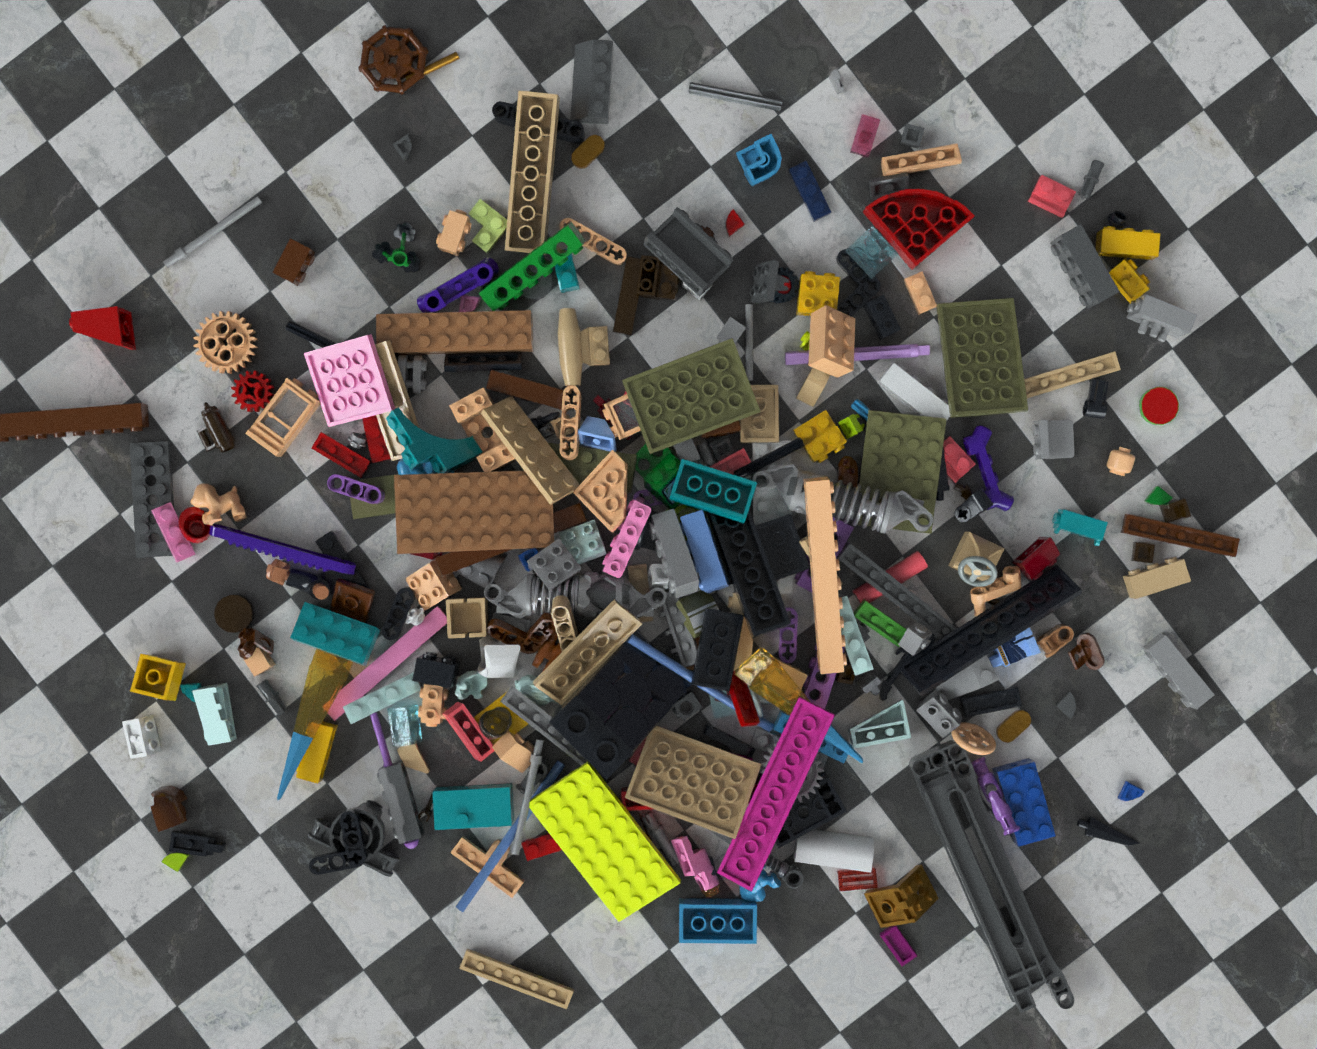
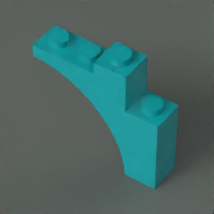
M399 407L392 410L386 418L389 427L394 430L400 444L405 447L401 455L404 463L411 470L430 461L433 470L437 474L450 473L475 460L483 452L473 436L464 439H445L421 430L402 413Z

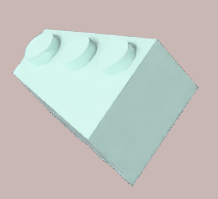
M228 684L209 685L193 690L192 692L204 729V738L208 746L231 742L237 739Z
M900 700L848 729L853 749L911 738L904 701Z

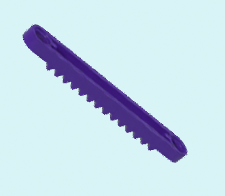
M219 524L210 526L209 535L228 540L229 545L236 544V547L243 546V549L250 548V551L257 550L258 553L264 552L265 555L272 554V557L279 556V559L286 558V561H294L295 564L301 562L302 566L308 564L309 568L323 569V572L329 570L345 574H354L356 564L351 561Z

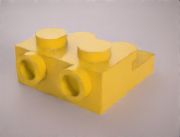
M827 410L793 430L797 438L803 440V448L812 462H823L829 458L828 453L841 451L845 448L843 444L847 442Z

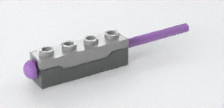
M375 712L370 717L384 761V765L378 769L377 778L379 783L383 785L384 791H382L384 801L389 806L388 817L390 821L393 820L395 839H398L399 844L404 843L407 848L413 849L418 845V838H422L425 834L421 819L418 818L419 812L406 767L402 761L392 763L377 712Z

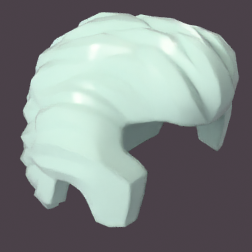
M467 671L457 679L455 695L460 700L466 699L471 694L475 699H481L483 697L481 692L487 687L488 678L479 674L478 671Z

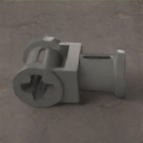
M542 758L541 764L538 765V767L542 765L543 768L537 771L534 786L537 785L541 778L546 776L549 769L548 761ZM529 771L523 781L516 785V788L522 794L525 793Z

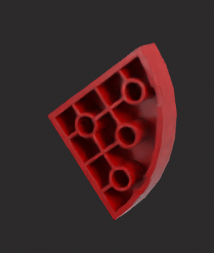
M905 189L878 198L863 210L864 215L911 270L975 217L970 210L957 200L954 201L945 196V194L926 189Z

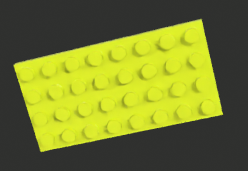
M588 761L533 797L529 802L531 811L618 922L681 883V879Z

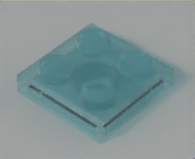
M873 226L846 249L850 257L871 279L898 255L895 249Z

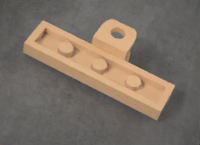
M462 836L451 851V854L479 873L501 840L494 841L487 852H484ZM508 847L487 880L513 898L524 883V880L502 865L510 851V847Z

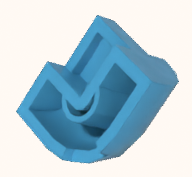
M772 134L736 152V156L744 170V175L751 186L771 178L781 166V153Z

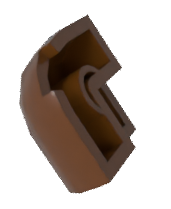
M163 786L151 793L152 797H154V805L150 807L158 832L187 821L186 809L181 804L187 797L182 790L174 786Z

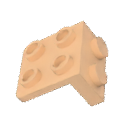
M436 560L428 563L406 578L407 584L414 591L417 601L424 610L431 608L462 589L453 573L445 576L441 575Z

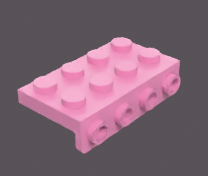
M639 496L635 500L632 499L627 507V512L629 513L624 522L618 527L621 531L614 536L610 547L613 549L606 554L602 564L605 565L603 572L616 578H620L623 575L652 510L650 506L644 504L646 499Z

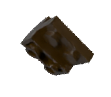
M641 255L636 294L650 299L676 300L680 278L657 257Z

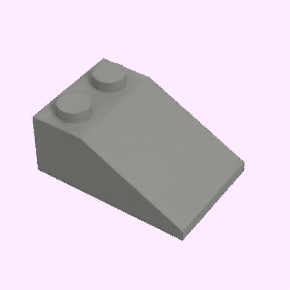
M985 655L935 689L950 700L983 688L999 679L988 656Z

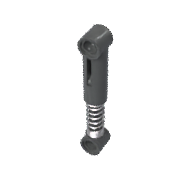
M711 831L730 845L733 838ZM774 854L769 855L765 865L768 866V869L771 868L772 872L775 871L776 875L785 881L789 888L796 889L803 884L804 877L799 867L787 864L783 860L780 861L779 857L775 858ZM792 873L798 874L797 879L794 881L788 879Z

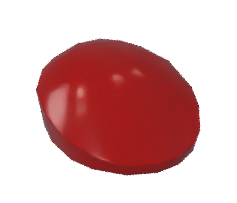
M198 507L185 509L179 517L180 530L183 536L192 543L204 542L210 536L209 530L211 525L203 523L202 516L205 512Z

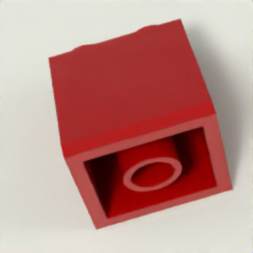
M114 306L70 312L69 324L73 332L130 350H136L132 313L130 311Z

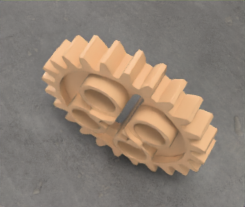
M219 311V317L212 313V319L205 317L207 323L203 324L200 322L202 330L196 329L195 331L199 333V336L193 337V339L198 341L193 347L199 348L195 354L198 356L202 355L199 361L206 362L205 367L207 368L212 366V371L214 372L219 369V373L224 374L225 370L227 373L232 374V368L236 372H240L239 366L246 368L244 362L251 363L252 361L249 356L256 355L252 352V349L258 348V346L253 344L258 338L252 337L256 331L253 329L249 330L252 324H245L246 318H240V315L237 313L232 315L230 311H227L226 316L224 312ZM226 324L227 331L222 334L221 327ZM241 336L243 341L237 346L236 339ZM225 339L228 343L227 346H225V343L223 342ZM215 340V347L210 349V341ZM229 351L231 353V357L229 360L225 361L224 355L226 352Z

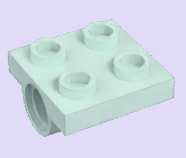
M595 519L559 532L563 545L578 564L607 554Z

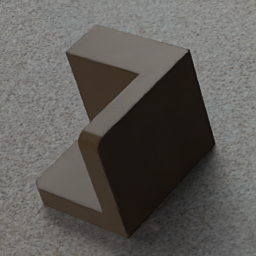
M1185 498L1175 499L1159 505L1166 523L1191 517Z

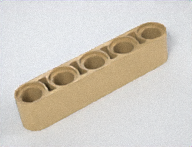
M559 595L552 601L551 615L561 651L563 652L579 634L569 599L566 596Z

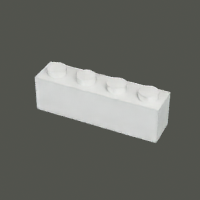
M895 363L891 364L877 382L919 416L946 418V421L950 417L948 401L938 398L935 390L930 387H924L921 384L922 381L917 376H910L906 373L907 369L899 363L897 365Z

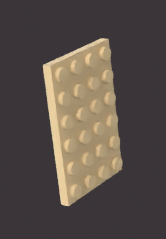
M655 726L647 736L625 798L736 839L761 764Z

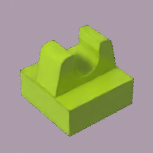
M852 414L838 422L847 439L863 431L865 427L864 423L859 424L857 418L860 416L858 414Z

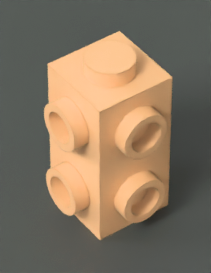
M458 209L455 212L449 210L448 215L444 216L442 222L444 228L442 233L438 234L436 240L437 247L441 251L455 256H459V253L463 252L466 241H464L465 235L469 234L472 226L469 217L466 216V212Z
M425 683L424 687L420 689V698H423L422 706H419L418 717H421V723H426V726L437 727V724H441L443 719H446L442 713L447 710V708H444V701L448 699V689Z

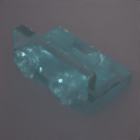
M417 704L387 709L393 746H406L422 742V730Z

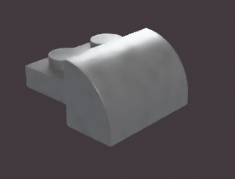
M504 552L455 572L486 588L489 584H493L508 554Z

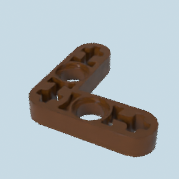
M551 613L541 615L527 633L496 618L491 619L487 625L488 635L507 645H520V651L525 654L535 653L555 631ZM534 632H542L544 635L538 636ZM513 634L517 638L513 639L508 637V635Z

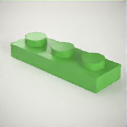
M864 599L854 611V616L897 647H900L898 644L907 629Z

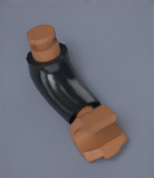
M278 559L268 564L266 578L273 582L284 585L286 580L287 586L304 591L316 600L325 599L330 593L328 582L315 573L292 568L291 572H289L291 565Z

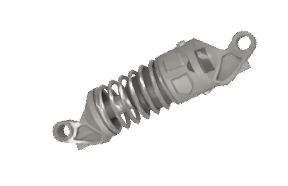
M770 464L768 470L754 474L752 481L756 482L760 478L765 479V485H756L755 490L757 492L763 493L776 488L790 511L806 514L803 479L828 476L799 470L794 464L781 467ZM833 478L830 479V482H833L834 485L831 501L835 502V513H832V517H834L836 522L839 519H843V522L846 524L851 519L853 520V525L856 526L861 514H863V528L867 527L870 517H872V531L876 529L877 532L880 531V533L884 534L905 520H909L921 532L927 531L933 523L932 514L923 507L924 501L912 498L903 490L898 492L886 491L882 502L879 503V489H876L873 499L870 501L871 489L869 486L866 488L862 499L863 494L861 493L860 484L854 489L851 482L845 485L842 480L837 483L834 482ZM925 517L928 520V525H921L918 519Z

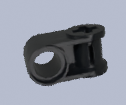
M980 489L955 509V516L960 522H967L990 508L993 503L984 490Z

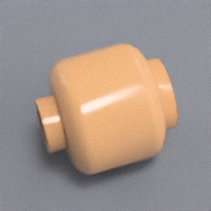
M1119 447V450H1112L1110 452L1106 465L1110 469L1109 472L1125 476V473H1131L1135 456L1130 454V449Z

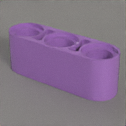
M337 474L331 475L327 480L330 490L367 503L379 504L385 499L383 489L362 481ZM340 478L342 485L337 489L334 486V481ZM355 484H358L360 492L355 495L352 488ZM373 490H377L379 493V497L375 501L370 496Z

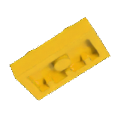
M1125 257L1109 271V274L1118 290L1131 304V301L1134 302L1150 289V280L1144 273L1142 275L1136 270L1138 266L1132 259L1127 260Z

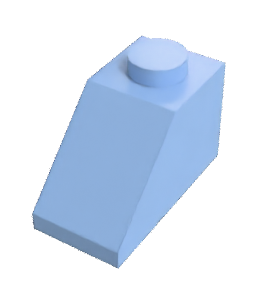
M587 416L578 430L580 445L605 451L614 450L616 452L615 436L605 419Z

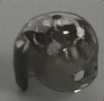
M502 706L486 711L479 719V728L482 734L489 740L498 739L510 729L512 725L511 713Z

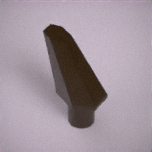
M956 482L953 487L954 490L961 493L960 496L965 500L973 494L968 484L963 486Z

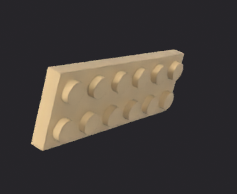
M390 340L375 344L395 409L399 407L402 413L419 428ZM389 411L378 414L376 417L391 461L402 459L401 453L405 450V447L400 444L394 430L388 425L386 418L391 413Z
M512 396L483 409L481 412L482 416L550 505L576 490L580 484Z
M614 599L533 681L534 686L562 705L642 625L641 620Z

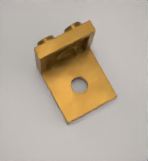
M922 864L916 865L896 885L870 889L864 893L881 928L914 923L939 899Z

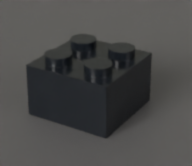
M426 652V654L416 659L412 681L452 688L457 682L460 661H456V657L445 656L440 658L437 657L436 653Z

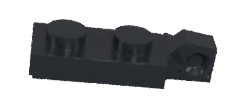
M174 830L171 832L169 851L206 857L208 855L212 856L214 852L222 853L225 851L226 843L215 842V837Z

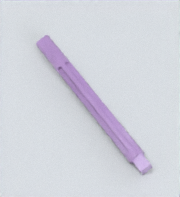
M903 344L854 348V361L930 355V345ZM809 350L785 352V365L808 364Z

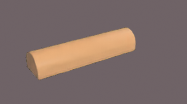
M958 143L882 157L881 167L883 176L957 165L961 164L962 159Z

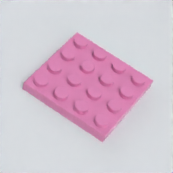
M372 334L304 353L328 427L395 409Z

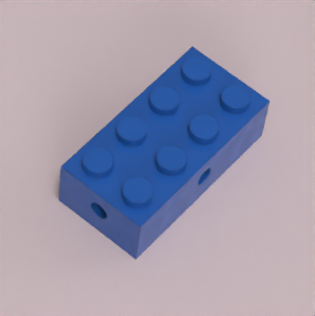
M1027 758L992 768L994 777L1003 793L1002 799L1009 805L1013 813L1012 817L1016 825L1020 827L1018 831L1011 834L1012 841L1019 847L1055 837L1035 762Z

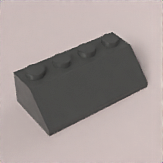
M593 39L575 44L570 120L580 123H609L613 41Z

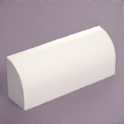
M812 830L795 840L793 858L795 862L871 873L874 840L870 837Z

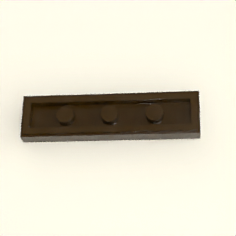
M627 256L613 333L632 336L639 295L636 294L641 262L639 258Z

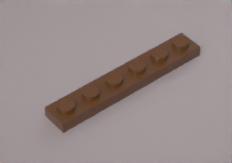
M1125 514L1121 533L1230 557H1236L1240 541L1239 538L1130 514Z

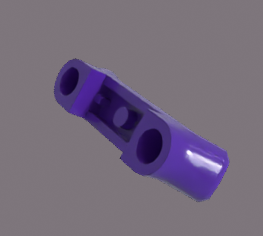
M490 257L483 259L471 268L419 296L417 299L418 308L422 313L436 312L444 308L447 304L471 290L489 282L499 272L497 263Z
M979 425L976 426L972 435L963 438V445L968 456L975 454L986 487L984 492L993 503L987 510L997 507L1005 512L1012 507L1014 497L998 488L997 483H999L996 472L992 470L991 465L993 461L991 455L987 454L985 449L992 431L987 427Z

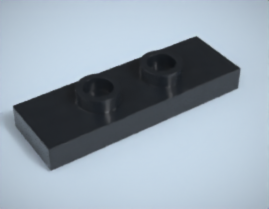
M1018 687L961 698L964 717L1022 706Z

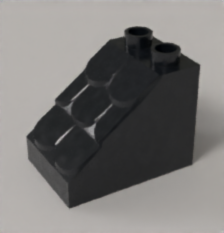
M638 629L633 633L657 649ZM626 640L555 710L549 723L607 780L633 754L642 741L690 687L691 682L629 644Z

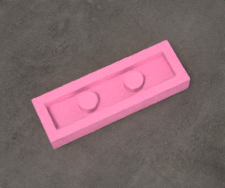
M171 502L152 509L151 511L175 561L180 562L195 555L190 541L183 536L180 530L179 518Z

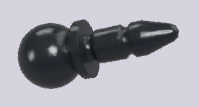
M553 412L544 417L539 415L537 418H531L530 420L539 430L545 427L547 423L555 420L560 413Z

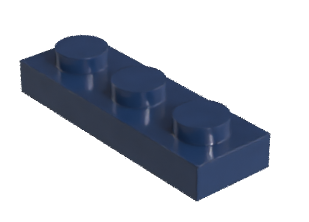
M807 161L790 168L789 173L813 222L831 214V210Z

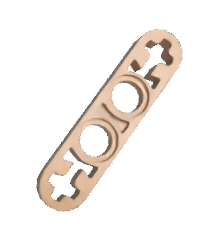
M565 218L560 222V230L565 224L567 225L572 222L576 228H580L578 230L580 233L588 232L590 234L589 241L584 242L583 247L616 265H621L626 261L627 253L623 247L571 218ZM604 241L607 244L606 250L598 251L596 248L597 243ZM611 246H613V252H622V259L618 258V260H615V255L612 253L609 256L606 255L610 251Z
M573 385L566 387L563 391L559 448L561 456L569 461L574 460L579 452L578 430L580 428L582 400L580 390ZM572 391H574L575 394H577L576 396H573L574 404H571V398L568 396V394H571ZM569 409H575V417L567 418V411ZM568 428L575 429V434L572 437L565 435V431ZM565 441L570 442V448L574 450L573 452H570V455H567V453L564 452L565 450H568L569 445Z

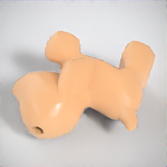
M206 483L199 484L194 490L193 498L190 500L191 504L195 507L209 509V512L202 516L204 524L213 525L217 521H222L221 515L229 510H232L235 522L246 518L244 507L240 504L236 486H233L231 491L221 496L217 494L216 489L212 485Z

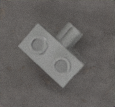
M1147 294L1137 298L1134 302L1131 301V304L1129 303L1127 307V312H1129L1127 319L1140 323L1138 333L1145 334L1147 328L1150 327L1152 329L1149 335L1154 338L1158 336L1157 340L1159 342H1165L1167 335L1177 338L1189 334L1197 317L1194 313Z

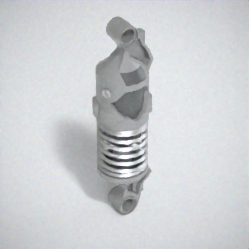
M585 572L584 575L570 577L552 591H549L539 576L528 573L509 592H506L497 584H489L484 590L486 599L497 606L496 613L510 614L517 618L537 615L538 602H541V615L545 613V602L548 603V613H551L552 601L559 595L566 596L569 599L573 615L575 613L576 616L579 615V617L594 620L614 599L638 619L640 617H654V610L663 606L667 598L666 592L662 588L656 587L642 595L625 576L622 575L620 578H616L612 575H599L598 572ZM493 589L499 591L496 598L489 597V592ZM655 593H661L663 599L660 602H656L652 596Z

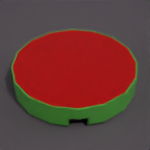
M1165 387L1149 389L1142 395L1139 401L1140 414L1146 422L1152 425L1169 423L1176 417L1179 411L1177 396Z

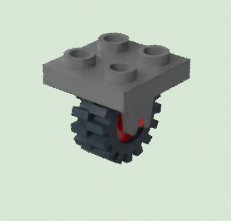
M770 260L757 264L753 270L754 283L750 290L751 303L759 304L770 301L779 304L791 301L797 295L795 292L799 291V288L796 287V285H799V281L795 282V279L798 278L797 275L793 276L794 271H788L789 268H778L779 261Z

